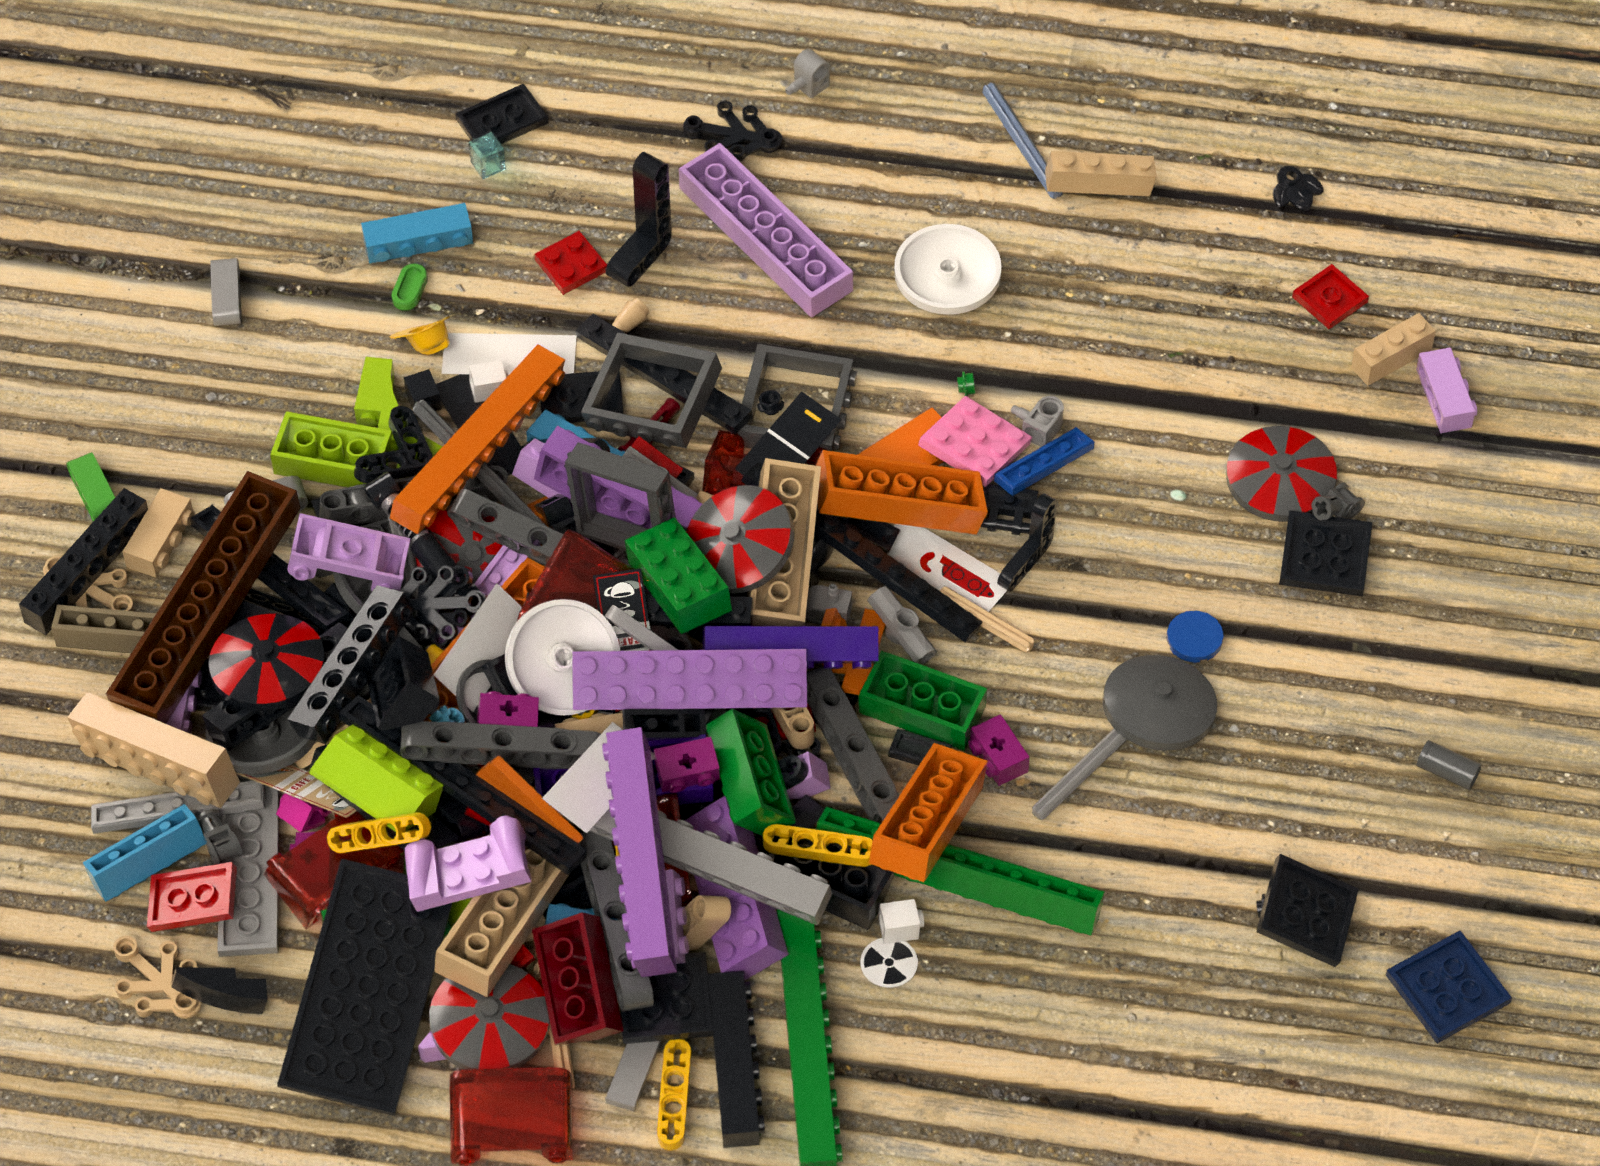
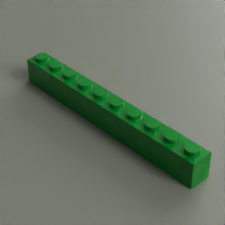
M826 807L817 822L816 830L863 836L873 840V836L881 823ZM950 844L946 846L925 882L913 880L898 873L894 874L911 882H918L937 890H944L966 899H973L989 904L992 907L1006 909L1021 916L1032 917L1051 925H1058L1090 936L1099 920L1105 893L1098 889ZM861 849V852L866 854L867 849Z
M776 909L789 954L781 959L799 1166H837V1162H843L841 1144H835V1135L840 1134L839 1116H833L832 1108L837 1107L836 1089H830L829 1082L835 1080L833 1062H827V1054L832 1053L831 1035L825 1036L824 1027H829L828 1009H822V1001L827 1000L826 983H820L819 975L824 974L823 956L817 957V949L822 948L821 932L815 931L814 924Z

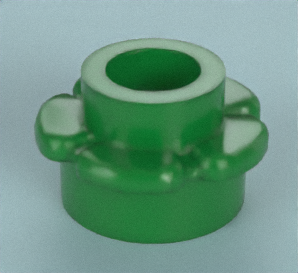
M963 371L962 377H957L959 393H965V396L968 397V395L976 394L973 373H965Z

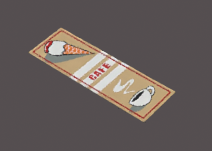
M293 765L264 774L236 773L346 818L357 811L324 783L309 774L308 771Z

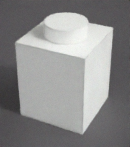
M501 360L469 365V383L475 403L485 401L510 375L509 370H504Z
M915 899L880 904L878 920L884 944L919 939L920 927H924V917L922 910H917Z

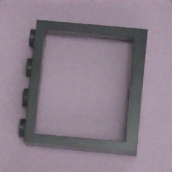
M617 333L581 411L587 427L596 429L598 432L602 430L612 432L620 437L630 436L638 438L640 436L646 442L654 441L663 443L668 447L687 448L722 370L717 353ZM624 358L699 373L676 425L602 409Z
M757 344L742 405L752 410L753 418L735 435V446L753 448L769 429L752 426L767 366L840 378L832 413L841 418L842 421L810 458L819 459L823 450H838L841 445V435H838L839 430L845 429L847 414L844 413L845 408H850L852 392H849L850 386L855 387L857 371L853 370V359Z
M580 442L576 444L572 452H568V458L565 461L564 467L567 472V485L570 489L571 504L573 505L578 535L626 551L624 540L648 530L647 528L597 512L591 474L646 492L652 527L671 518H676L669 471Z

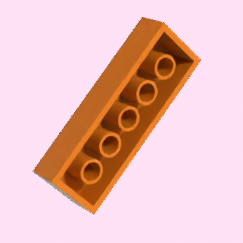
M827 450L822 451L816 466L821 467L817 501L820 514L977 535L988 513L980 472Z
M933 743L875 832L869 864L880 867L883 870L907 876L913 880L925 882L983 789L988 761Z

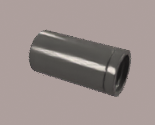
M1428 740L1420 753L1416 766L1467 790H1471L1479 775L1482 764Z

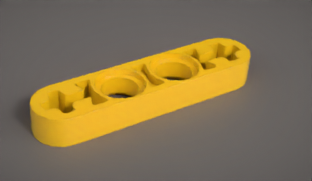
M410 813L347 823L332 828L328 832L327 842L329 847L336 853L415 842L429 835L431 824L427 816L422 813ZM388 823L395 827L396 836L394 839L387 835L386 825ZM411 824L418 825L419 830L406 831V826ZM363 827L368 828L371 832L372 838L370 842L365 841L362 837L361 831ZM339 835H351L352 839L345 842L340 841Z
M781 824L770 825L763 832V846L766 851L772 854L859 867L871 865L869 864L873 840L868 837ZM774 836L780 837L778 842H772ZM789 837L792 838V845H788ZM801 839H809L813 842V845L809 848H802L798 846L797 842ZM830 843H838L842 846V849L839 852H830L826 846ZM847 846H851L850 854L847 853ZM861 849H867L865 855H860Z
M683 1039L670 1040L665 1045L663 1054L657 1138L659 1145L669 1151L680 1148L685 1140L691 1048L688 1042ZM678 1049L682 1053L679 1061L680 1066L674 1065L675 1050ZM672 1075H679L684 1079V1082L680 1086L674 1087L667 1083V1079ZM670 1102H677L682 1107L675 1114L668 1113L664 1108ZM669 1123H674L675 1135L672 1140L667 1139Z

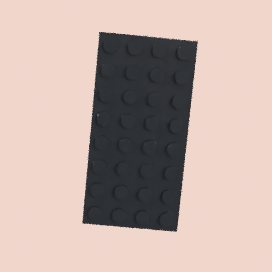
M341 858L277 1087L392 1116L396 1115L435 971L436 951L443 942L453 903L417 912L410 900L407 874Z

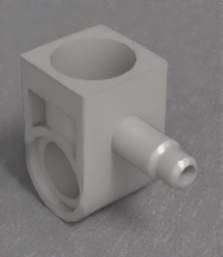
M808 48L797 56L794 62V82L785 89V92L791 95L801 90L808 97L813 98L830 86V64L812 49Z
M1046 396L1037 402L1031 412L1014 405L1011 408V413L1024 420L1022 431L1032 436V443L1042 447L1051 442L1063 425L1064 404L1057 397Z
M830 584L829 587L822 585L810 587L808 590L805 619L811 623L822 624L826 609L837 608L848 626L852 609V591L837 589L836 584Z

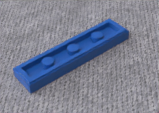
M1075 427L995 473L994 481L1013 496L1093 450L1095 442Z

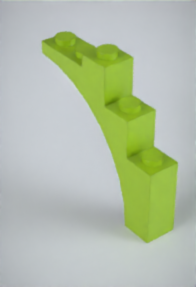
M365 357L354 407L356 424L390 430L388 424L390 412L394 407L399 406L393 393L395 374L392 359ZM392 434L390 451H396L399 448ZM413 437L403 438L407 443H417V440ZM425 437L433 458L443 446Z

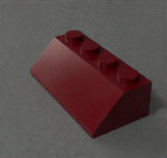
M581 912L532 929L554 1045L599 1040L623 1032L600 916Z

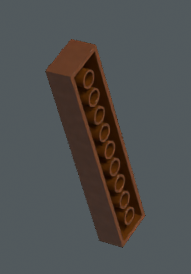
M247 471L109 687L106 692L108 701L162 723H167L209 656L214 643L226 629L301 509L296 490Z

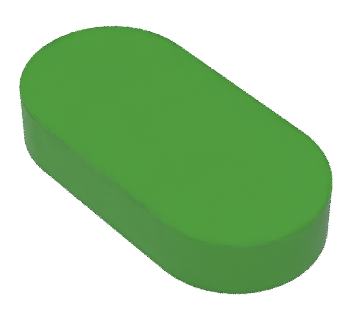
M408 264L402 268L392 291L393 305L397 309L407 311L418 305L427 283V271L422 265Z

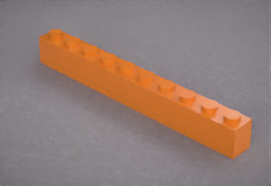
M537 344L393 500L390 519L416 534H419L425 526L430 527L435 521L437 513L440 510L445 511L452 497L455 494L458 495L460 490L464 489L466 481L469 478L474 479L481 465L484 462L488 463L492 459L497 447H503L509 438V434L512 431H518L523 419L526 416L530 417L534 413L540 400L545 401L551 392V388L554 385L558 386L565 376L563 371L565 359Z

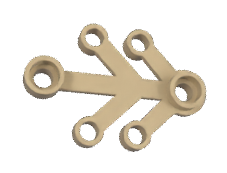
M53 556L46 561L43 567L44 576L61 556ZM118 568L112 572H103L78 599L76 606L88 607L87 594L112 610L125 608L126 610L123 611H134L133 601L128 595L121 594L114 597L97 587L105 584H112L116 588L124 587L128 582L125 570ZM118 576H122V577H123V578L120 579V580H115V578L118 577Z
M121 936L114 942L113 948L116 958L122 962H130L150 980L130 981L128 979H120L115 984L117 996L120 999H128L136 993H164L170 998L151 1000L148 997L138 998L135 1002V1010L138 1016L148 1017L153 1012L173 1011L177 1017L188 1019L194 1017L200 1011L201 1002L182 994L171 986L174 960L178 956L177 945L173 941H165L159 947L162 958L161 973L138 953V945L133 937ZM166 949H173L172 953H164ZM125 950H132L127 954H122ZM184 959L179 967L192 966L198 968L197 963L193 959ZM124 986L129 987L127 991H120ZM185 1003L191 1004L189 1007L182 1008V1005ZM141 1005H149L145 1010L139 1009Z

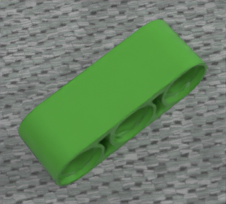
M91 452L66 462L71 479L92 521H94L113 501L115 496L94 454Z

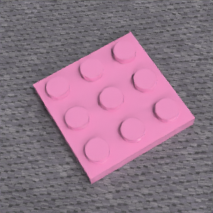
M964 396L920 437L918 446L956 469L980 472L982 485L986 487L994 480L995 473L1006 468L1030 445L1032 436L967 396Z

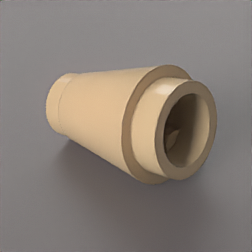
M633 298L632 301L628 300L612 325L627 334L647 320V315L650 313L649 309L637 298Z

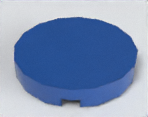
M1197 610L1186 611L1177 615L1170 622L1166 636L1172 653L1181 660L1192 663L1214 658L1221 649L1224 637L1222 626L1217 619L1208 613Z

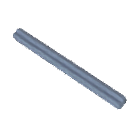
M994 83L984 85L983 95L1047 191L1045 177L1046 161ZM1047 192L1052 199L1063 195V192Z

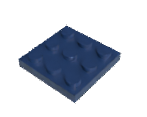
M1461 930L1386 971V977L1436 1043L1447 1039L1509 1005L1512 1000L1510 994Z

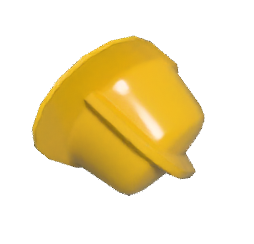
M449 316L434 323L399 331L392 334L390 338L406 337L419 353L426 355L434 354L449 346L450 342L445 325V320Z

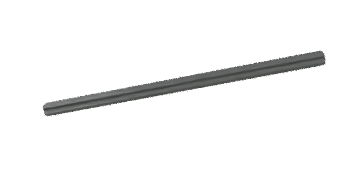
M425 400L414 404L413 412L446 444L456 432ZM485 462L481 465L476 477L505 507L545 525ZM538 540L541 545L546 543L543 540Z

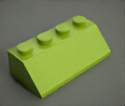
M286 411L270 454L273 473L281 476H297L303 480L347 488L368 484L362 483L355 478V463L359 457L389 452L392 430Z
M355 725L349 726L333 737L309 772V774L376 819L410 813H422L429 817L436 812L444 786L431 775L423 772L407 759L402 758ZM388 823L386 825L387 827L396 832L395 827L392 824ZM411 824L409 826H406V831L415 825Z

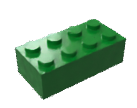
M675 517L624 540L629 565L632 569L641 568L643 584L681 634L732 611L728 586Z
M881 650L878 662L874 664L859 693V713L918 735L952 744V747L965 751L968 741H970L971 728L978 724L986 708L987 688Z
M730 709L706 725L707 733L712 738L720 768L719 774L723 784L722 791L727 798L730 807L729 815L734 824L763 836L764 830L770 825L781 824L791 826L796 823L767 725L734 709Z

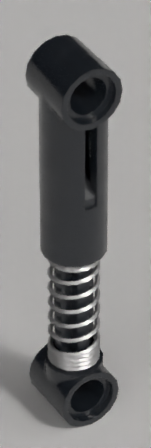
M386 471L363 486V489L373 505L378 510L383 509L390 516L393 500L401 490L392 476ZM394 521L399 531L403 532V536L411 538L412 553L422 566L434 575L435 580L438 577L437 573L440 567L445 565L451 567L458 566L433 533L422 530L419 534H416ZM449 569L445 570L443 574L446 580L448 579ZM465 574L460 577V583H464L466 580ZM472 582L469 588L459 590L453 597L466 596L470 591L479 589ZM477 596L471 600L472 606L475 607L479 603ZM456 608V609H454L455 611L458 610V609H462V610H464V611H467L471 616H472L473 614H475V613H472V612L468 611L467 608ZM461 614L459 617L464 621L465 615Z

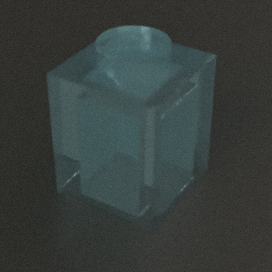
M492 132L469 142L471 163L482 179L506 170L504 148Z

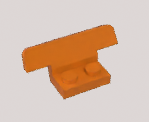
M837 608L826 609L821 626H847V623L841 617ZM865 608L860 626H878L879 650L886 625L876 611ZM843 663L841 669L831 670L833 673L845 674L841 686L844 693L859 695L874 663H872V667L869 669H852V663Z

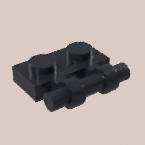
M989 484L986 487L983 486L989 517H985L981 527L987 528V531L991 532L1003 530L1012 532V535L1029 534L1030 523L1022 521L1023 518L1031 519L1032 508L1038 499V491L1024 489L1012 496L1000 485ZM998 514L1013 516L1014 520L998 519Z

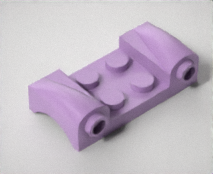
M300 513L287 570L297 580L314 578L317 568L372 580L371 591L374 590L376 585L400 591L411 538Z
M501 816L490 825V836L436 849L433 842L426 839H420L408 844L405 847L409 896L416 911L532 882L525 854L526 834L519 820L510 816Z

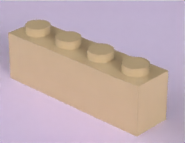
M1051 151L1045 169L1047 192L1150 196L1157 177L1154 156Z

